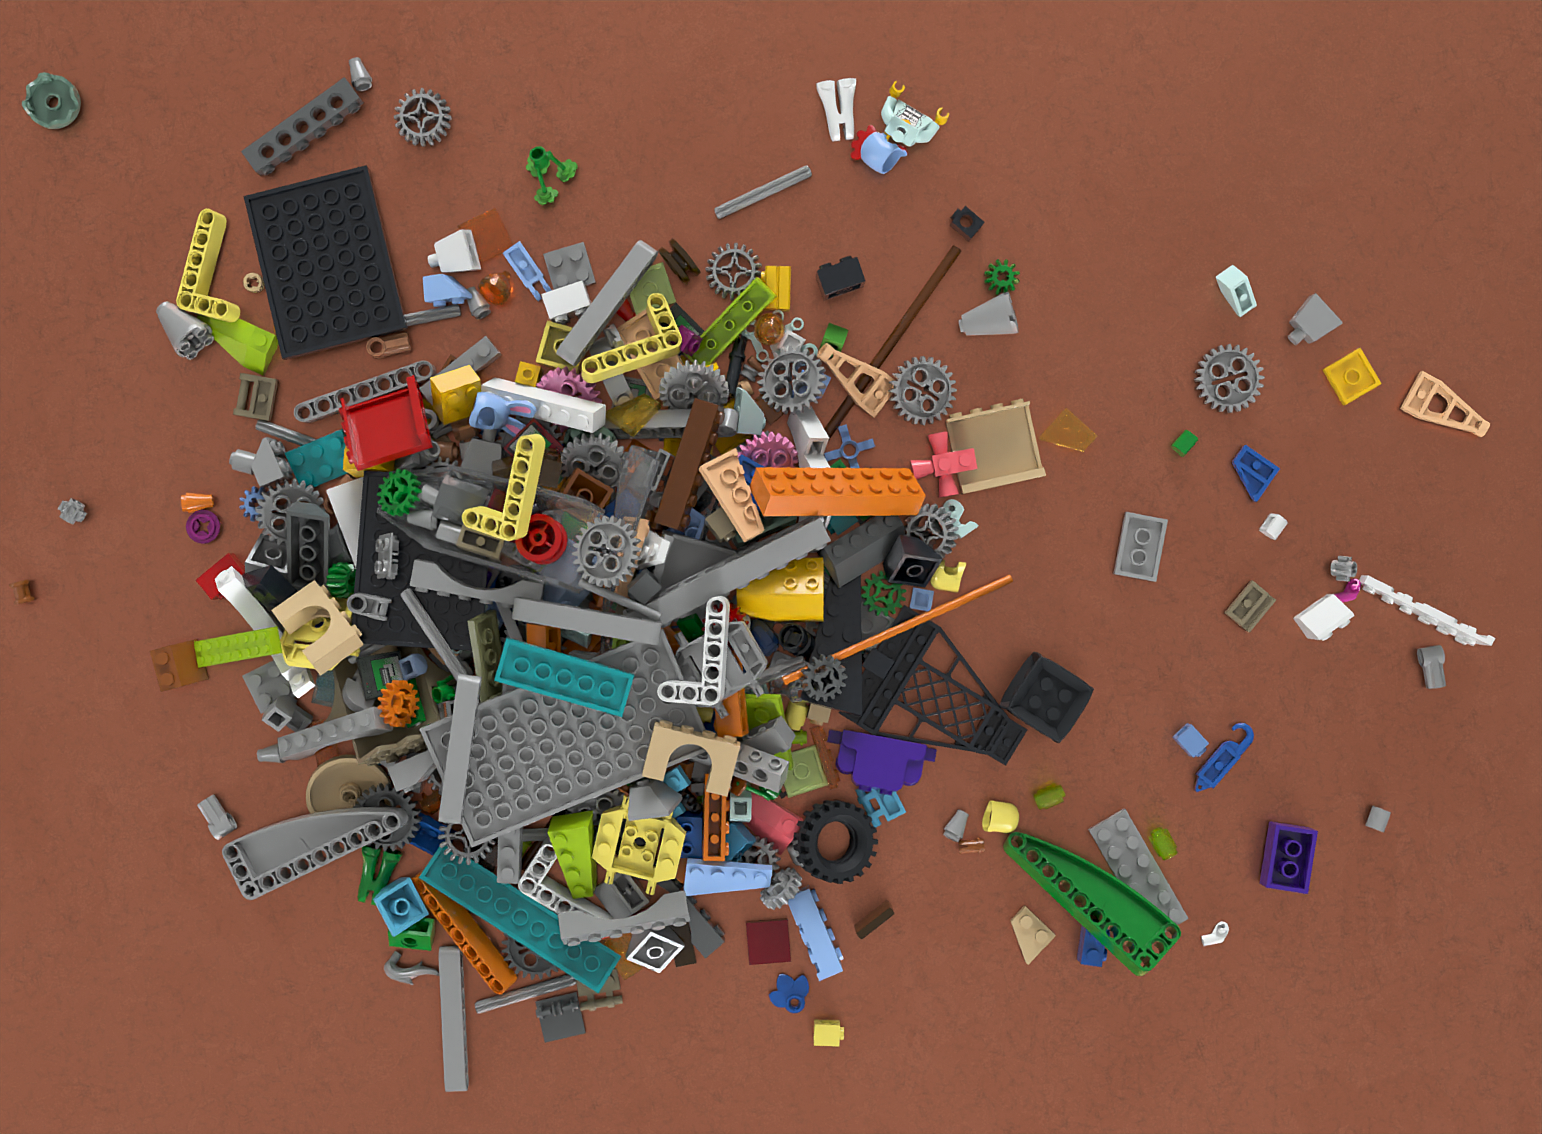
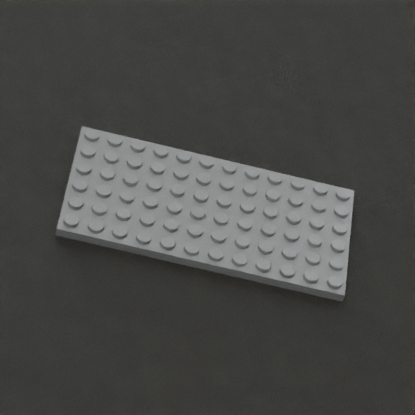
M663 628L660 632L658 645L630 641L586 659L634 674L622 717L521 688L513 689L478 704L461 823L471 847L643 778L642 771L655 721H670L673 723V726L681 727V725L691 726L694 728V731L701 733L703 730H706L695 704L665 702L658 696L657 690L660 684L669 680L685 681ZM669 685L665 687L666 695L672 697L674 694V689ZM687 688L686 694L689 698H692L691 693ZM453 714L419 729L443 782ZM695 744L682 745L672 752L667 767L704 753L706 750Z

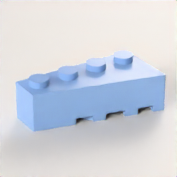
M809 885L799 889L800 891L796 893L794 899L790 898L788 900V905L796 925L800 928L802 940L808 947L807 950L811 962L816 966L817 977L821 981L843 971L841 960L844 957L840 948H835L833 941L836 939L832 929H827L824 921H827V917L823 908L819 910L816 902L819 901L815 889L811 890Z

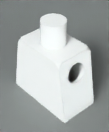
M462 229L439 240L434 244L436 253L428 256L430 267L440 266L442 273L481 270L471 230Z

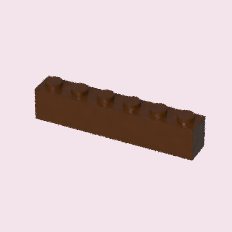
M697 398L694 399L654 520L655 523L684 532L685 528L689 526L691 521L690 512L692 507H695L698 499L696 495L698 488L704 482V477L698 469L703 464L711 461L710 452L712 446L718 440L717 431L719 425L723 423L725 418V409L721 406Z

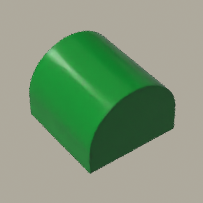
M1184 430L1171 447L1181 457H1184L1196 444L1198 437L1190 431Z

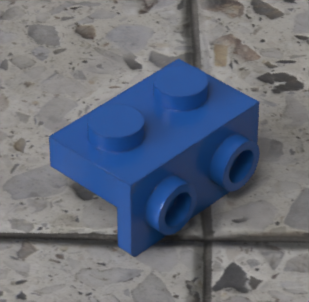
M420 812L418 816L422 817V820L418 824L421 828L416 831L417 835L415 838H412L410 844L434 855L439 845L443 841L445 842V839H438V835L445 834V832L439 830V827H447V825ZM452 828L450 829V833H455V832H457V831L453 830Z

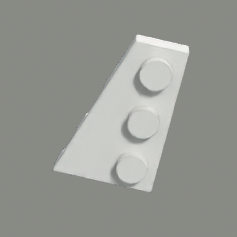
M649 530L639 557H641V560H638V568L635 569L642 570L664 563L670 542Z

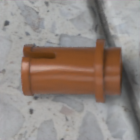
M977 837L976 840H959V846H968L959 848V854L973 852L981 854V852H985L984 839Z

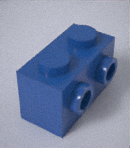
M685 811L675 818L686 831L680 858H702L703 811L700 814Z
M1091 919L1092 921L1098 923L1097 919ZM1081 926L1077 960L1083 965L1102 967L1103 961H1106L1107 949L1085 927ZM1106 930L1107 935L1110 937V930Z

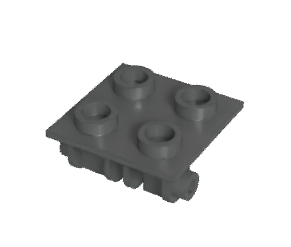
M577 992L535 1001L537 1007L536 1016L540 1020L545 1043L586 1033Z

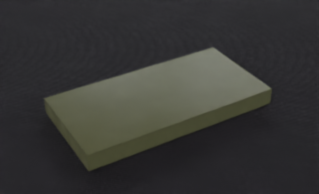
M488 610L467 621L476 676L482 677L480 688L481 703L501 695L503 691V683L494 681L502 655L496 610Z

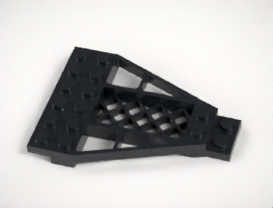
M903 605L890 628L920 614ZM930 620L882 641L877 650L895 661L885 679L880 678L866 668L863 671L861 716L838 712L876 736L985 754L1005 766L1028 730L1007 716L943 629ZM938 633L941 634L957 656L946 673L940 672L923 661L925 653ZM959 661L962 662L983 690L984 696L978 695L951 678V673ZM919 664L926 667L923 669L916 670ZM930 670L944 679L932 682ZM927 671L930 682L918 685L915 673ZM913 675L915 686L905 688ZM948 681L962 690L950 692ZM945 682L948 693L936 696L933 684ZM931 685L933 697L921 700L919 688ZM916 689L919 700L907 703L904 691ZM966 692L980 701L968 703ZM901 693L904 703L898 700ZM963 693L966 704L954 707L951 695ZM949 696L951 708L939 710L937 699ZM934 700L937 711L925 714L922 703ZM920 703L922 714L909 706ZM984 703L990 706L987 711L985 709ZM981 704L984 715L972 718L969 706ZM894 705L902 707L918 718L909 736L879 731ZM967 707L969 719L957 721L955 710ZM952 711L955 722L943 725L940 714ZM938 714L940 725L927 717ZM982 719L975 730L973 721ZM926 722L953 738L956 742L952 744L913 736L920 724ZM970 722L973 733L961 736L959 724ZM956 725L958 736L945 728ZM971 737L968 742L963 740L965 738Z

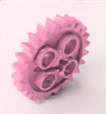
M567 366L562 371L557 367L554 371L550 370L536 385L540 389L574 396L581 392L582 394L578 395L577 398L597 403L602 402V399L596 398L600 391L593 390L596 383L589 384L584 381L581 372L576 374V368L569 372ZM555 423L553 424V426L558 425L560 427L561 433H563L566 429L569 428L567 426Z
M762 432L761 438L754 435V441L751 442L746 439L747 445L739 446L742 451L738 452L737 457L742 454L764 467L798 468L795 463L799 462L796 457L798 453L794 449V445L786 436L782 437L780 433L775 436L773 432H770L767 437Z

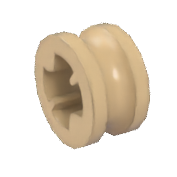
M249 273L244 277L243 285L248 291L258 293L263 290L265 285L260 275ZM256 278H258V280L256 281L259 283L258 286H252L250 288V285H252L251 283H249L250 280H255Z

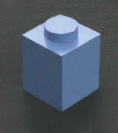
M1189 723L1172 737L1193 758L1201 756L1207 750L1206 746L1209 744L1195 727Z

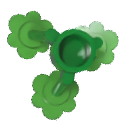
M538 146L530 150L526 169L531 172L533 177H538L541 188L536 191L537 195L534 196V199L540 205H544L548 202H553L555 197L558 196V191L552 189V187H546L542 174L547 173V168L550 166L549 160H552L558 166L556 176L562 182H567L569 178L575 176L574 171L577 170L578 165L570 159L560 162L553 156L551 151L546 152L543 147Z

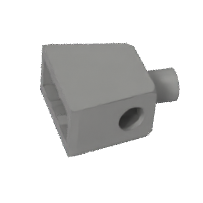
M1315 293L1306 299L1289 323L1295 330L1288 335V339L1294 345H1297L1303 339L1310 344L1340 326L1343 322Z
M484 429L482 439L477 437L471 439L460 471L499 480L502 479L501 477L492 476V461L504 458V444L495 442L497 429Z

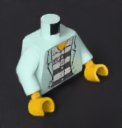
M895 81L889 90L891 96L887 97L881 111L883 122L886 124L885 132L892 136L895 142H902L910 147L915 143L929 142L939 130V125L947 122L949 113L947 116L942 117L940 114L943 108H939L935 121L901 100L898 99L897 101L896 98L900 97L905 86L903 85L900 90H897L895 88L897 81Z

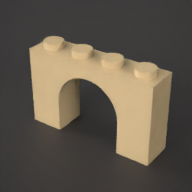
M314 580L271 611L289 635L312 619L319 617L331 619L326 633L302 650L321 676L364 644L359 638L362 635L355 624L353 626L349 625L351 622L349 616L345 611L339 612L341 607L334 598L330 600L328 597L331 594L324 585L319 586Z
M655 721L642 776L663 781L672 752L682 745L695 744L704 748L712 761L706 784V792L727 797L740 749V742L736 741L737 738L724 735V738L715 736V733L703 730L701 733L694 731V728L691 726L681 725V727L673 726V723L670 721Z

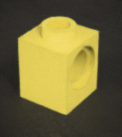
M814 1019V1046H839L840 1040H844V1027H840V1021Z

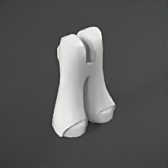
M846 78L836 82L841 114L838 113L836 105L835 81L829 80L816 83L817 92L825 109L832 142L840 141L839 124L843 123L845 140L854 139L853 100L856 78Z

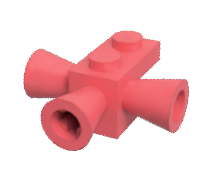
M948 431L927 435L935 455L931 456L930 460H910L913 475L916 480L933 474V478L939 477V498L959 494L952 474L978 469L974 448L948 453Z

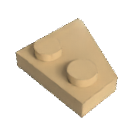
M1025 905L1010 920L1024 960L1029 965L1056 935Z

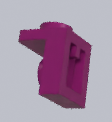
M681 324L679 327L682 337L680 351L692 357L698 351L703 338Z

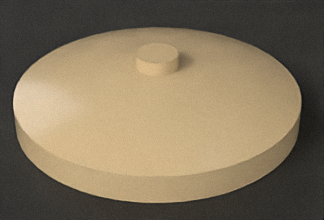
M356 755L336 756L319 765L311 775L306 789L307 807L310 814L353 808L356 803H359L357 798L363 796L362 793L365 790L369 791L372 785L377 788V785L382 783L385 788L388 782L391 783L387 773L378 764L368 766L367 763L358 765ZM384 799L385 804L391 806V802L388 799Z

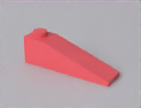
M751 792V821L745 823L756 836L760 837V840L766 837L768 844L774 842L773 850L778 849L777 853L781 855L793 840L794 832L797 833L800 829V826L797 825L798 821L803 822V819L773 800L767 801L764 797Z

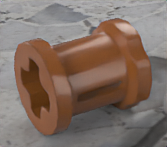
M29 580L9 584L15 595V605L35 600L30 594Z

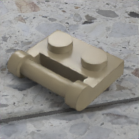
M240 373L239 379L241 383L237 406L233 410V415L271 421L278 380ZM254 382L250 408L247 411L245 410L249 383Z

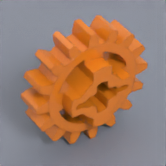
M392 680V683H386L387 689H381L383 696L378 697L381 705L377 708L382 709L379 716L384 717V723L389 724L391 727H405V724H411V717L416 718L414 711L419 710V707L416 706L419 698H415L418 691L412 690L413 684L408 683L406 680Z

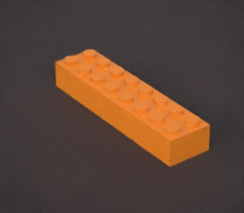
M756 467L750 484V490L763 516L918 515L926 497L910 468Z

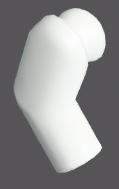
M1219 922L1211 934L1201 936L1203 946L1222 943L1229 932L1228 924L1226 922Z

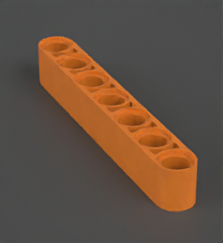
M422 870L412 878L420 898L491 990L496 994H503L516 982L517 976L512 968H509V964L504 961L503 956L465 907L419 878L423 872Z

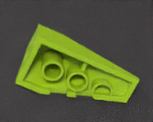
M201 315L197 316L198 319L211 327L214 340L243 367L262 376L265 375L279 345L276 335L239 318L232 323Z

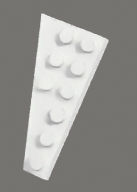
M1361 575L1359 579L1364 591L1373 595L1374 593L1381 595V600L1391 605L1393 603L1399 605V610L1411 615V613L1419 616V621L1427 625L1431 623L1437 626L1436 630L1445 635L1449 633L1456 636L1454 640L1463 645L1469 644L1474 646L1475 644L1492 646L1496 639L1490 635L1476 634V628L1463 623L1457 624V619L1425 603H1413V597L1400 592L1396 594L1394 593V588L1370 576Z

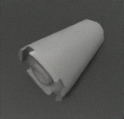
M1009 291L961 315L962 319L958 320L961 332H965L967 336L1019 333L1015 310H1013V306L1010 304L1012 300Z

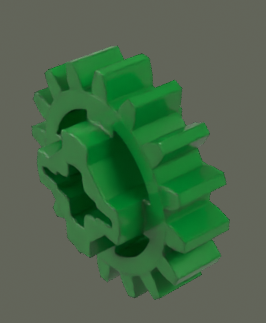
M396 469V473L390 471L389 478H383L384 485L378 486L382 489L381 492L377 493V496L381 497L378 501V504L382 505L381 509L392 516L397 515L400 517L403 516V512L409 514L410 507L415 509L414 502L420 501L417 494L422 492L418 488L421 482L416 480L417 476L405 469L403 471Z
M882 571L878 572V576L872 573V580L867 578L864 580L867 586H861V590L865 591L861 598H865L866 601L862 605L870 606L868 609L869 613L876 610V616L883 612L884 617H887L888 611L895 614V607L898 609L902 608L899 602L906 601V598L902 596L906 589H901L900 587L903 584H884L881 580L887 579ZM873 584L874 593L870 597V588ZM891 589V591H889L888 594L885 595L886 599L884 596L881 598L879 597L877 599L875 598L879 595L881 590L887 591ZM896 591V592H897V597H896V600H895V602H894L893 599H892V596H893V592ZM874 603H883L886 608L878 607Z

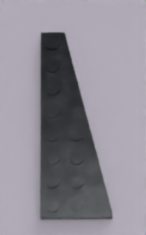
M830 575L824 599V622L818 623L815 635L816 644L810 656V664L813 662V656L819 660L820 654L828 657V655L837 653L862 641L861 575L840 588L837 587ZM862 651L840 660V665H843L846 669L842 672L847 675V678L842 680L846 687L840 686L839 689L842 693H834L835 699L828 696L827 702H824L821 697L819 701H816L813 696L810 698L806 694L807 691L802 689L799 701L861 716ZM833 668V670H834L833 675H834V677H836V672H835V669ZM811 679V685H812V687L814 688V686H813L814 681H813V679Z

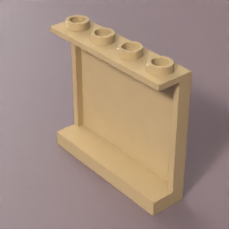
M1023 399L1011 401V405L1003 407V403L991 405V410L987 411L977 408L970 410V414L962 416V412L949 415L950 419L945 420L951 451L974 448L978 469L956 473L961 494L1046 476L1044 467L1042 468L1029 410L1030 401L1024 402Z

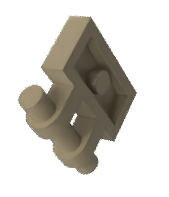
M617 967L613 969L599 992H606L607 998L595 1000L594 994L597 993L576 980L579 997L587 995L588 1001L580 1002L581 1011H595L596 1008L606 1006L612 1008L617 1004H623L622 995L614 996L613 994L614 990L621 989Z

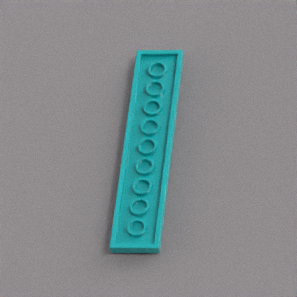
M439 846L419 876L421 880L596 993L600 992L622 956L599 941L589 942L587 940L580 942L576 946L564 945L561 940L557 914L523 894L509 883H497V876L475 863L472 859L470 865L466 864V858H463L462 863L458 864V856L451 861L450 857L453 853L449 852L447 855H444V851L448 847L440 848Z

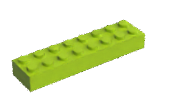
M756 277L700 336L703 340L698 351L692 357L685 353L684 355L692 363L694 360H697L698 365H701L703 361L706 363L705 366L713 364L770 305L777 295L759 277Z
M278 626L194 642L198 668L282 653Z

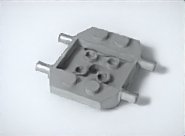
M745 621L729 622L728 641L746 673H743L727 645L723 699L714 705L695 704L696 707L715 708L721 719L729 715L723 705V700L744 687L751 686L756 697L765 693L758 679L765 670L768 661ZM715 622L712 630L715 634H720L722 627L719 623ZM682 631L674 635L680 646L675 654V658L685 681L702 682L705 634L690 643L687 642ZM713 644L710 649L711 653L714 656H719L720 648ZM711 667L709 674L711 677L717 678L719 671ZM688 687L692 698H694L696 695L695 690L692 687ZM709 689L708 697L711 700H716L718 696L716 690Z

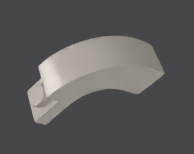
M606 337L596 340L589 348L591 356L612 350ZM614 361L607 362V365L615 366L616 363ZM624 374L602 380L617 411H624L637 405Z

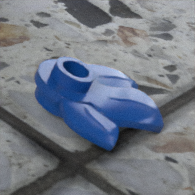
M779 974L777 978V991L769 994L772 1004L776 1007L786 1008L791 1013L801 1012L805 1006L804 998L809 992L808 980L805 975L799 976L794 981L792 977L786 974ZM797 999L799 1003L792 1005L791 1000Z

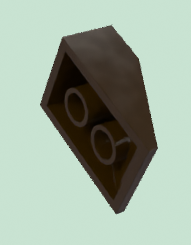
M545 448L537 485L557 488L562 468L561 454H558L556 449ZM514 456L492 461V476L510 479Z

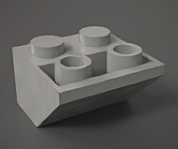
M263 438L251 468L259 487L276 486V481L282 484L285 479L287 481L293 479V471L284 456V453H286L282 442H278L277 439Z
M618 872L614 875L613 884H609V881L607 884L602 881L596 886L594 892L613 919H624L633 915L648 904L651 899L638 879L634 876Z

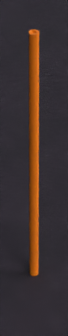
M1007 575L831 656L834 657V660L837 658L840 661L1013 582V579L1010 575ZM799 669L783 676L782 681L784 685H787L805 675Z

